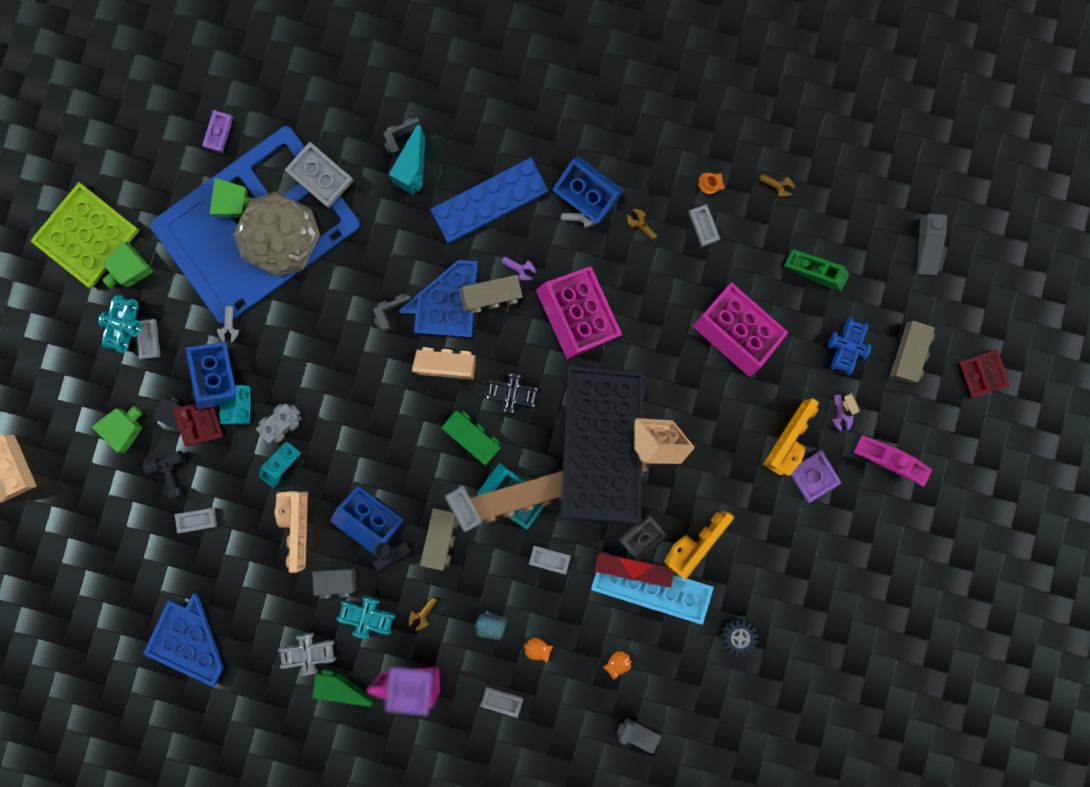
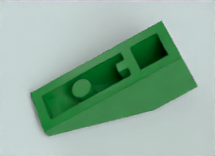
M794 249L785 264L786 268L840 292L849 277L845 266Z
M322 669V671L316 674L312 698L369 707L374 703L372 696L339 673H334V670Z

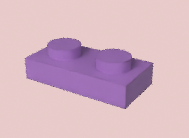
M213 110L202 145L204 148L223 153L233 121L232 115Z

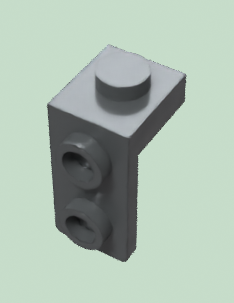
M409 118L404 121V124L391 126L386 132H383L387 140L384 145L388 154L392 153L394 158L399 157L401 153L395 138L413 131L417 125L421 126L418 118Z
M402 294L395 297V300L392 302L383 301L377 304V307L374 308L376 327L378 329L381 328L383 332L391 330L385 312L407 304L412 300L411 296Z
M628 718L625 719L624 723L620 724L617 730L619 742L627 745V742H630L650 753H654L661 738L659 734Z

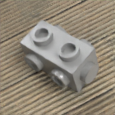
M280 404L273 410L274 414L270 417L266 416L259 422L260 426L256 430L267 443H279L285 438L284 434L288 430L293 431L299 426L298 422L302 419L299 416L301 412L295 405Z

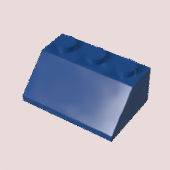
M580 157L572 159L552 189L596 224L603 219L624 191Z
M226 342L186 348L196 409L215 407L237 397Z
M359 486L340 504L330 520L331 523L373 554L375 546L382 542L387 544L404 521V519Z

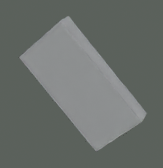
M707 204L690 210L689 215L701 247L720 241Z
M156 320L140 321L142 328L137 336L139 359L159 358L160 348Z
M463 487L445 496L464 532L482 522Z
M215 508L175 514L177 533L217 527Z
M534 545L529 565L566 575L571 555Z
M486 686L480 707L518 718L523 697Z

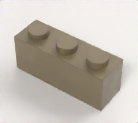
M517 275L464 286L459 289L464 312L470 311V314L481 312L483 307H488L489 310L499 308V304L505 302L507 305L516 304L518 299L523 297Z
M916 321L906 323L890 377L910 384L918 383L924 375L923 365L924 362H927L930 354L928 349L935 338L933 333L934 327Z
M433 508L420 566L442 571L445 569V566L449 567L451 555H448L450 547L453 548L455 536H452L454 528L457 529L459 524L453 511Z

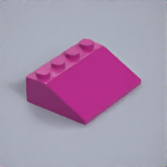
M591 266L547 281L536 289L567 359L622 335Z
M732 282L692 326L749 377L762 367L789 333Z
M439 667L416 669L433 671L429 708H432L440 692ZM390 671L381 672L369 686L368 693L387 700Z

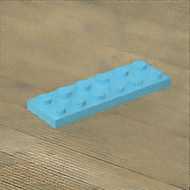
M596 572L591 590L703 625L714 587L691 579H683L675 574L672 586L668 588Z

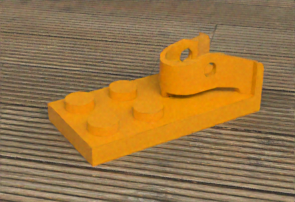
M813 398L803 400L763 463L764 466L779 475L785 474L790 476L802 462L805 447L795 440L799 434L802 435L807 429L808 425L806 423L809 418H813L817 413L818 401Z
M725 511L717 512L711 519L712 524L700 532L699 537L701 538L697 543L686 535L673 544L664 560L665 564L683 579H686L734 517Z

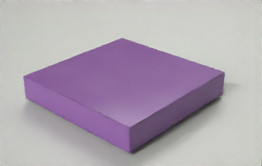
M822 450L803 460L791 474L807 503L812 502L841 484L840 479Z
M391 667L386 710L427 715L433 671Z

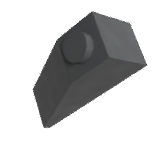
M927 214L920 219L917 275L937 276L946 238L947 215Z

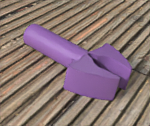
M507 257L502 259V264L519 272V281L533 280L524 273V271L530 270L536 274L535 268L529 261L525 265H520Z
M835 395L837 416L835 419H831V423L838 431H842L840 422L843 420L846 423V430H849L853 422V416L848 417L845 414L842 395Z

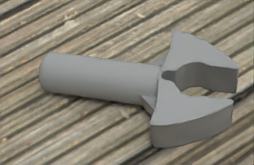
M583 213L561 214L562 221H582L584 228L595 224L594 221L588 220L587 216Z
M232 306L225 307V325L222 329H217L218 335L223 342H225L224 334L228 329L232 335L231 342L235 340L239 333V330H235L232 326Z

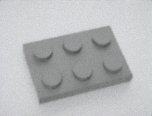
M311 142L305 146L285 169L290 176L327 208H330L354 181Z

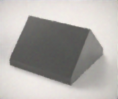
M646 513L641 518V523L634 524L619 540L640 561L667 535L654 519Z

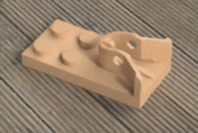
M280 492L276 495V522L280 528H290V536L287 537V547H290V552L286 559V566L289 567V572H299L306 569L308 492Z

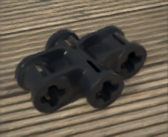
M507 373V383L486 379L488 384L486 395H483V398L504 402L503 408L500 411L517 414V404L538 408L536 403L541 389L521 386V380L524 376Z

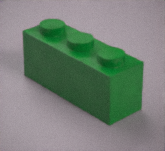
M456 410L442 426V429L486 466L501 449L498 446L500 441L492 435L490 438L485 435V429L478 423L472 424L469 421L471 417L463 410L461 413Z

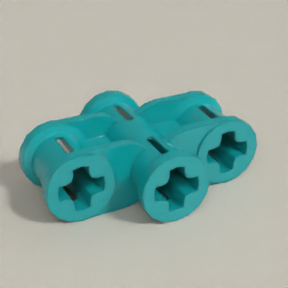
M116 295L111 301L109 312L104 311L99 316V326L105 328L102 339V346L104 348L116 349L119 353H124L129 347L130 337H136L141 332V322L135 320L138 309V302L135 299L128 300L124 299L121 295Z
M363 596L362 605L346 600L341 601L342 608L336 620L356 626V630L353 631L352 635L369 639V630L382 634H391L390 626L392 619L396 615L388 611L375 609L376 604H379L380 600Z

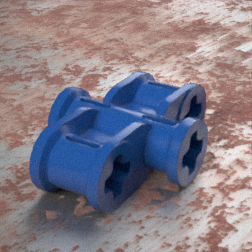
M849 317L845 323L842 336H839L837 332H833L828 348L832 349L834 347L837 351L833 358L831 369H839L851 375L858 356L862 360L868 358L871 344H862L868 330V323L862 324Z

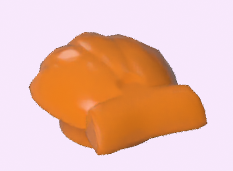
M704 173L699 178L698 186L706 194H712L718 190L725 189L721 173L717 175Z
M532 638L524 645L525 654L530 660L548 662L553 646L547 645L539 638Z
M617 651L610 657L608 663L603 668L611 675L612 679H615L618 675L629 671L632 662L628 654H625L623 651Z

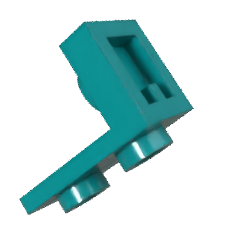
M285 442L261 467L259 477L275 488L280 481L281 475L300 456L301 452L288 442Z

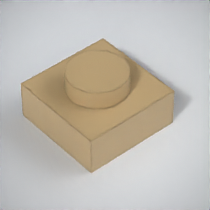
M853 394L845 395V401L842 402L846 411H851L852 415L860 412Z

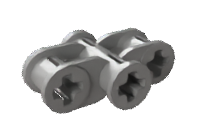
M313 633L297 635L296 639L299 645L278 648V652L281 655L280 668L301 666V676L318 673L315 664L336 660V657L333 655L332 646L334 640L313 643Z

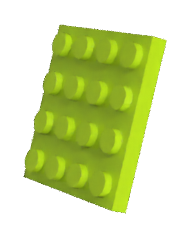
M78 182L30 241L88 288L92 289L107 271L104 266L106 260L123 241L129 244L139 232V229Z

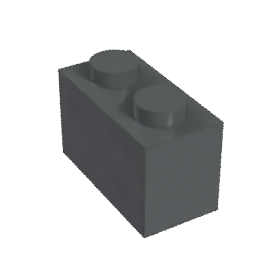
M355 568L313 571V595H319L320 598H331V594H339V597H350L351 593L356 591Z

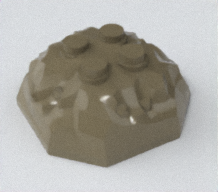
M273 192L249 201L233 236L243 261L279 278L305 268L319 240L320 232L310 208L278 192Z

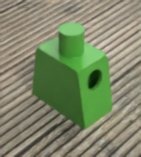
M215 178L210 215L212 218H241L249 201L254 198L247 197V189L245 187Z
M123 241L104 263L105 268L110 273L102 280L110 288L117 282L125 287H130L151 274L153 270L130 244Z
M133 406L128 412L117 408L95 423L92 428L117 453H125L142 430V426L136 420L143 413L136 406Z

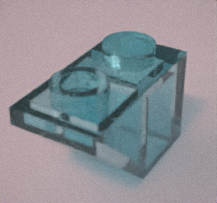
M488 611L484 615L480 614L475 629H478L477 635L500 640L507 619Z

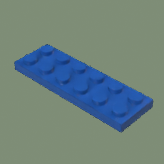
M529 158L432 208L431 212L449 244L547 194L549 191L532 158Z

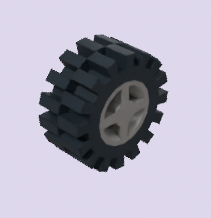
M730 620L731 622H727L725 628L721 630L723 631L721 634L722 644L731 654L733 653L736 656H745L746 653L750 654L752 649L755 650V644H758L756 629L746 620Z

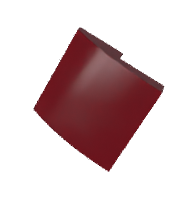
M998 349L959 362L972 398L1011 386Z
M191 404L173 409L185 447L223 437L214 407L196 409V404Z

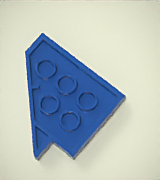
M458 260L400 309L401 314L416 315L415 334L472 338L474 313L470 314V311L464 312L459 289L476 284L477 261Z
M193 593L187 607L169 600L143 655L214 687L224 667L199 595Z

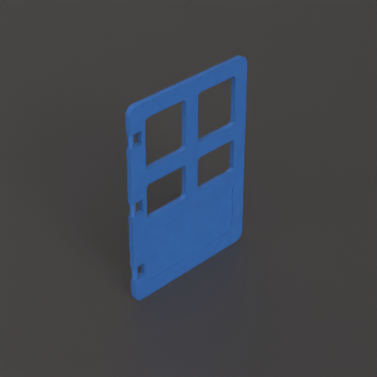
M282 127L151 222L153 232L215 318L222 324H225L226 306L233 307L234 320L246 309L252 307L288 281L293 275L300 272L297 271L277 278L243 261L233 236L238 225L234 218H212L210 215L215 178L232 182L240 177L255 198L269 194L252 171V167L282 145H287L295 157L305 148L289 127ZM299 183L286 192L284 196L299 202L309 195L310 192ZM341 196L331 205L341 218V222L319 237L305 268L359 229V220ZM339 230L342 235L332 241L329 236ZM244 299L246 304L237 309L235 304Z

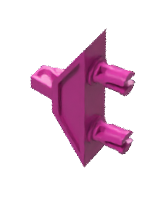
M864 435L861 436L854 453L923 487L932 471L931 468L913 456Z

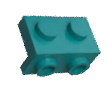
M235 385L237 397L220 404V424H250V386Z

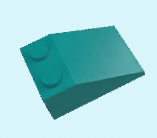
M419 125L414 129L389 173L394 185L412 195L419 191L423 185L425 136Z
M499 462L477 494H486L527 481ZM537 503L533 505L534 509L522 512V509L514 510V515L507 517L528 530L544 506Z

